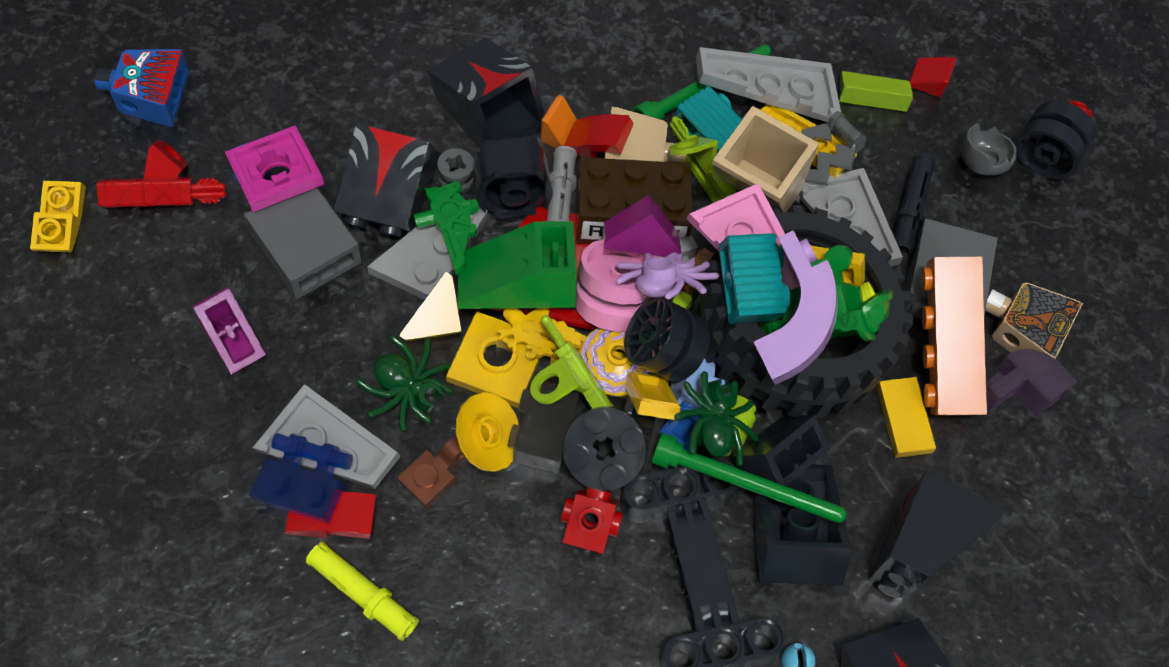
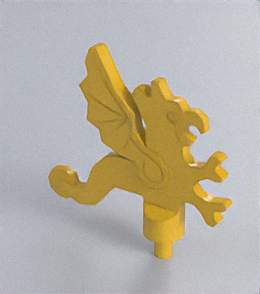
M503 308V316L512 328L509 330L497 329V335H500L498 337L499 342H502L504 338L514 337L512 343L507 345L508 350H513V354L517 353L518 344L525 343L526 350H531L530 354H525L528 360H533L535 357L541 358L544 355L551 358L554 356L552 350H556L557 345L541 321L544 315L549 316V308H536L527 315L519 308ZM551 319L566 343L571 341L574 347L579 349L581 342L575 336V329L568 327L564 321L557 322Z

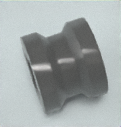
M452 148L444 151L439 156L437 165L439 185L441 187L457 181L462 186L460 194L472 188L475 181L474 160L469 152L464 149ZM458 167L457 170L450 171V169Z

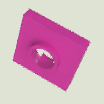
M296 125L225 152L252 212L324 185L322 175ZM274 167H285L290 171L288 174L286 171H283L278 175L271 176L272 180L263 179L265 173Z

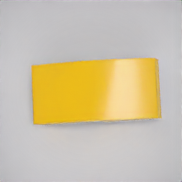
M43 181L40 212H34L30 245L32 251L72 252L84 205L86 186L82 182Z

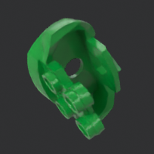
M845 245L833 246L826 252L825 259H818L811 263L813 267L828 259L834 275L838 310L830 339L860 336L864 341L875 340V332L880 330L881 324L889 316L893 290L883 289L866 301H863L861 286L846 283L843 279L842 271L847 269L853 261L852 250ZM800 286L789 291L790 304L784 315L775 321L757 322L758 326L767 335L785 326L795 315L801 298Z

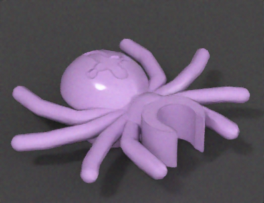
M675 252L666 257L653 258L650 253H646L643 264L618 263L617 267L619 269H633L635 271L621 275L616 279V283L622 284L629 279L638 277L636 281L637 287L644 295L652 298L665 296L668 300L679 294L684 282L696 288L701 294H705L706 288L695 279H718L719 274L716 272L700 273L708 269L710 264L706 261L695 266V257L691 258L690 261L683 262V255Z

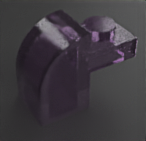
M1032 349L1014 351L1003 359L994 371L996 374L986 382L987 414L1015 394L1030 412L1037 417L1063 398L1077 381L1056 359L1044 352Z

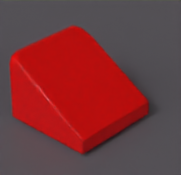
M918 58L910 79L911 88L941 98L949 82L956 58Z

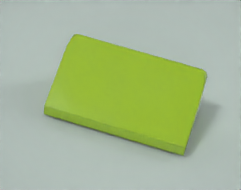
M845 71L840 73L839 102L907 112L912 102L913 92L909 81Z

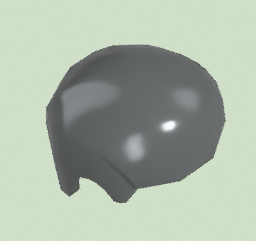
M976 123L966 130L962 142L961 157L968 169L978 174L1000 175L1010 170L1016 160V146L1009 137L999 133L997 127L981 131L980 125Z

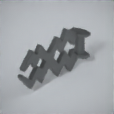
M840 111L835 112L830 117L828 123L801 130L802 134L814 141L818 139L832 142L831 131L838 132L848 142V146L835 144L836 154L818 151L817 170L809 169L805 182L828 185L830 166L852 170L856 152L865 147L867 137L857 131ZM800 194L797 196V198H796L795 201H794V202L799 203V204H800Z

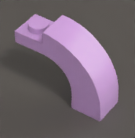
M794 230L778 239L800 283L801 298L799 307L795 315L785 326L754 341L775 385L800 373L820 355L834 330L838 310L836 284L828 259L812 267L811 263L817 261L808 240L803 239L799 241Z

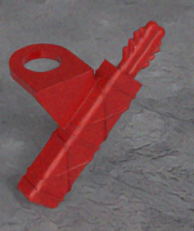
M157 140L149 147L143 179L106 178L96 184L98 204L100 207L106 208L124 206L153 207L162 205L185 206L193 205L194 199L200 200L203 204H206V202L211 204V201L216 204L220 201L219 198L226 197V192L223 191L226 186L224 183H218V180L214 178L210 180L209 178L205 180L201 178L196 184H193L192 177H180L179 173L187 166L186 160L173 147L161 140Z

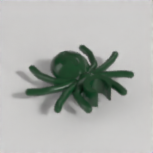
M391 335L390 340L403 350L410 363L405 357L396 353H387L380 356L374 364V375L381 389L370 386L360 378L356 379V384L369 393L386 398L395 396L379 408L368 411L367 416L374 417L380 415L401 401L399 426L401 431H406V412L409 402L411 411L423 422L430 424L432 420L424 412H431L435 405L426 400L425 394H431L439 401L443 396V391L448 395H452L453 389L435 378L428 377L441 371L449 370L452 364H440L423 372L430 353V338L424 339L423 353L417 367V360L409 347L398 337Z
M703 371L700 375L701 397L689 382L685 381L683 383L687 394L702 408L683 410L675 414L674 419L679 421L685 417L702 415V417L696 420L690 435V454L696 453L697 442L715 457H722L728 454L735 444L736 465L740 467L743 465V446L737 427L745 432L753 442H758L759 437L750 427L732 416H738L749 411L754 403L753 401H748L745 405L732 409L737 401L738 382L732 381L731 383L721 385L722 379H718L708 383V373Z

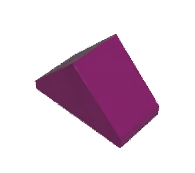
M650 195L604 222V249L640 254L650 253L651 255L666 257L674 252L677 254L682 253L679 232Z
M228 287L192 306L202 331L231 375L266 355Z

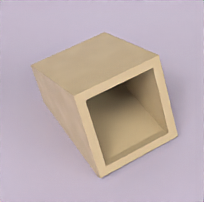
M752 106L715 156L712 165L720 180L739 191L759 183L770 206H779L781 213H785L802 191L819 143Z

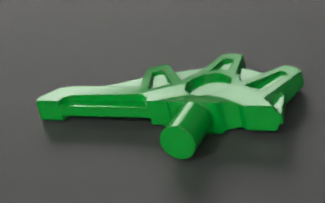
M454 181L442 187L425 188L431 210L413 214L417 229L435 224L436 228L440 230L456 275H459L465 269V253L469 237H475L477 234L476 225L471 223L470 215L479 211V205L476 199L465 200L460 195L462 191L461 184Z

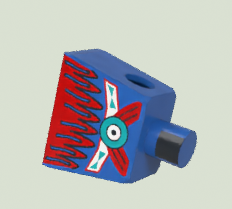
M181 49L125 50L121 53L116 70L107 68L97 69L95 85L99 90L110 91L119 112L173 127L189 75V69Z

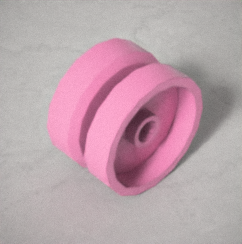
M604 239L592 242L583 250L578 272L579 280L576 286L575 302L577 312L587 322L598 328L614 332H626L634 313L644 302L652 297L644 295L638 289L636 283L638 277L629 279L622 284H617L616 279L618 277L635 271L633 269H619L617 264L620 262L643 264L645 254L604 249Z

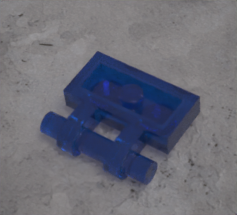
M276 433L272 439L271 447L284 452V456L281 462L265 459L249 497L255 502L329 524L345 486L340 480L332 478L333 472L336 467L349 470L353 462V455L340 451V448L336 445L324 443L321 446L307 442L306 437L292 433L290 436ZM302 458L317 461L314 472L298 468Z

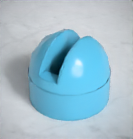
M791 644L780 656V667H798L797 651L802 652L804 667H815L814 653L804 644Z

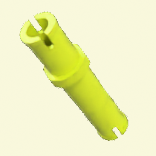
M320 542L319 546L316 545L310 551L306 558V564L312 566L335 585L337 589L341 590L363 608V615L369 620L376 619L397 636L400 641H404L413 632L419 619L391 598L392 593L387 588H378L355 567L329 548L325 542Z

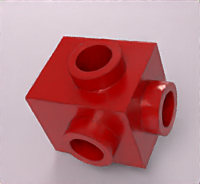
M587 487L586 491L578 490L575 499L567 497L561 516V522L568 523L563 543L601 554L604 553L608 536L617 537L623 513L615 511L618 500L610 498V491ZM594 513L598 517V521L592 522L588 520L585 514Z

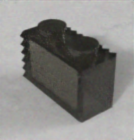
M544 381L540 388L541 394L553 392L558 384ZM524 388L518 411L523 412L524 415L520 425L513 424L507 447L513 449V462L516 464L521 463L524 466L528 465L532 468L536 467L539 470L544 469L547 472L552 471L555 474L560 473L564 458V438L568 428L575 419L580 399L579 391L573 390L554 403L541 404L532 397L529 389Z

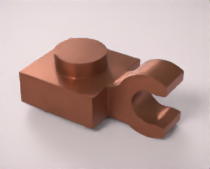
M457 437L451 438L443 446L436 458L426 450L397 477L399 483L426 510L456 482L455 476L450 471L466 458L460 449Z

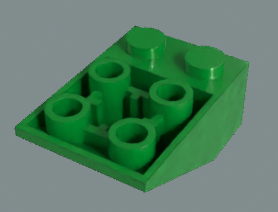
M573 221L532 222L467 249L465 253V269L458 275V309L575 307L577 270Z

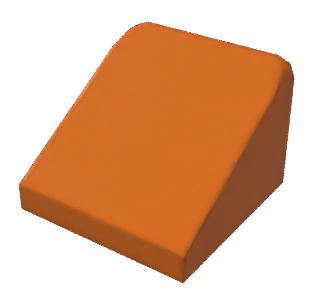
M561 95L555 98L543 117L541 124V141L555 148L565 145L573 124L577 120L565 98Z

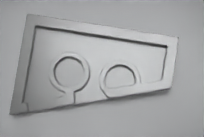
M864 168L840 173L836 178L831 175L829 176L828 185L811 182L804 183L800 192V199L813 214L819 208L828 211L827 217L839 222L841 217L852 221L851 229L859 234L866 230L874 237L871 243L879 251L886 248L892 256L888 262L891 267L900 265L903 256Z
M479 207V211L470 215L471 223L476 225L477 234L475 237H469L467 249L471 247L488 219V210L485 213ZM435 224L419 229L414 228L367 266L370 275L426 300L446 272L451 276L455 273L443 236Z
M305 384L253 447L257 452L375 489L401 457L397 451Z

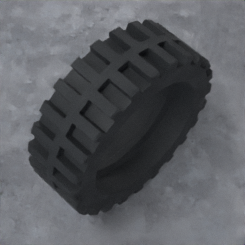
M791 205L788 212L781 213L779 206H774L771 208L785 234L794 230L799 241L807 239L811 246L831 248L836 245H845L852 252L865 254L864 283L869 282L875 294L883 289L893 290L889 316L881 324L880 330L875 332V340L864 341L859 336V344L852 354L840 358H816L800 373L775 385L754 341L767 336V334L754 322L729 324L720 253L716 249L709 261L710 266L704 273L716 272L719 274L718 279L699 281L707 291L705 294H701L696 289L695 295L698 297L692 306V312L705 318L710 329V343L705 359L708 363L716 360L721 367L718 377L725 380V384L730 379L737 381L741 387L738 395L746 399L753 395L763 400L761 408L773 412L776 406L787 408V416L790 417L801 416L804 410H811L812 415H815L816 418L825 417L832 407H834L837 413L848 410L854 401L860 403L867 397L899 359V355L907 346L910 337L906 333L913 325V314L906 313L905 311L912 303L910 291L901 290L900 285L905 280V277L900 268L893 270L888 262L892 258L891 254L886 248L879 251L871 243L874 237L866 230L859 234L851 229L852 221L841 217L839 222L827 217L828 211L819 208L815 210L814 214L804 213L803 206Z

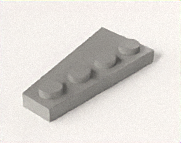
M699 47L696 55L699 83L825 122H828L835 112H841L831 63Z

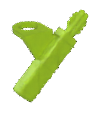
M674 116L670 122V127L676 139L680 141L669 147L670 154L686 155L685 162L690 163L691 171L713 203L735 194V188L720 180L712 165L713 159L717 154V140L698 137L697 135L690 136L683 120Z
M544 315L541 321L559 347L555 352L560 359L540 371L534 377L530 387L532 397L538 403L551 404L576 390L583 393L592 409L600 406H614L603 388L598 384V380L594 378L592 371L587 367L583 357L576 350L577 348L574 347L571 341L566 343L548 315ZM553 376L559 377V384L553 392L541 394L540 388L546 379Z

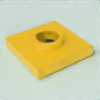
M476 311L447 373L446 380L451 384L478 394L482 392L497 394L507 401L510 406L520 408L541 358L535 357L533 360H528L525 354H530L531 350H526L525 343L518 344L517 353L513 354V350H508L507 345L512 343L514 337L510 336L499 342L498 337L500 335H497V329L509 330L512 326L508 322ZM496 344V348H504L510 353L512 351V357L503 366H492L486 362L483 356L487 347Z

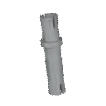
M560 146L554 152L553 172L550 173L553 195L548 206L547 221H569L572 192L576 189L577 178L574 175L577 152L569 146Z

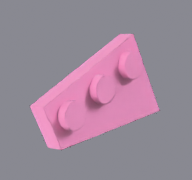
M759 183L690 213L686 218L718 251V245L728 235L775 233L778 245H780L778 238L785 235ZM784 254V265L780 273L782 274L783 284H786L790 291L799 287L800 283Z

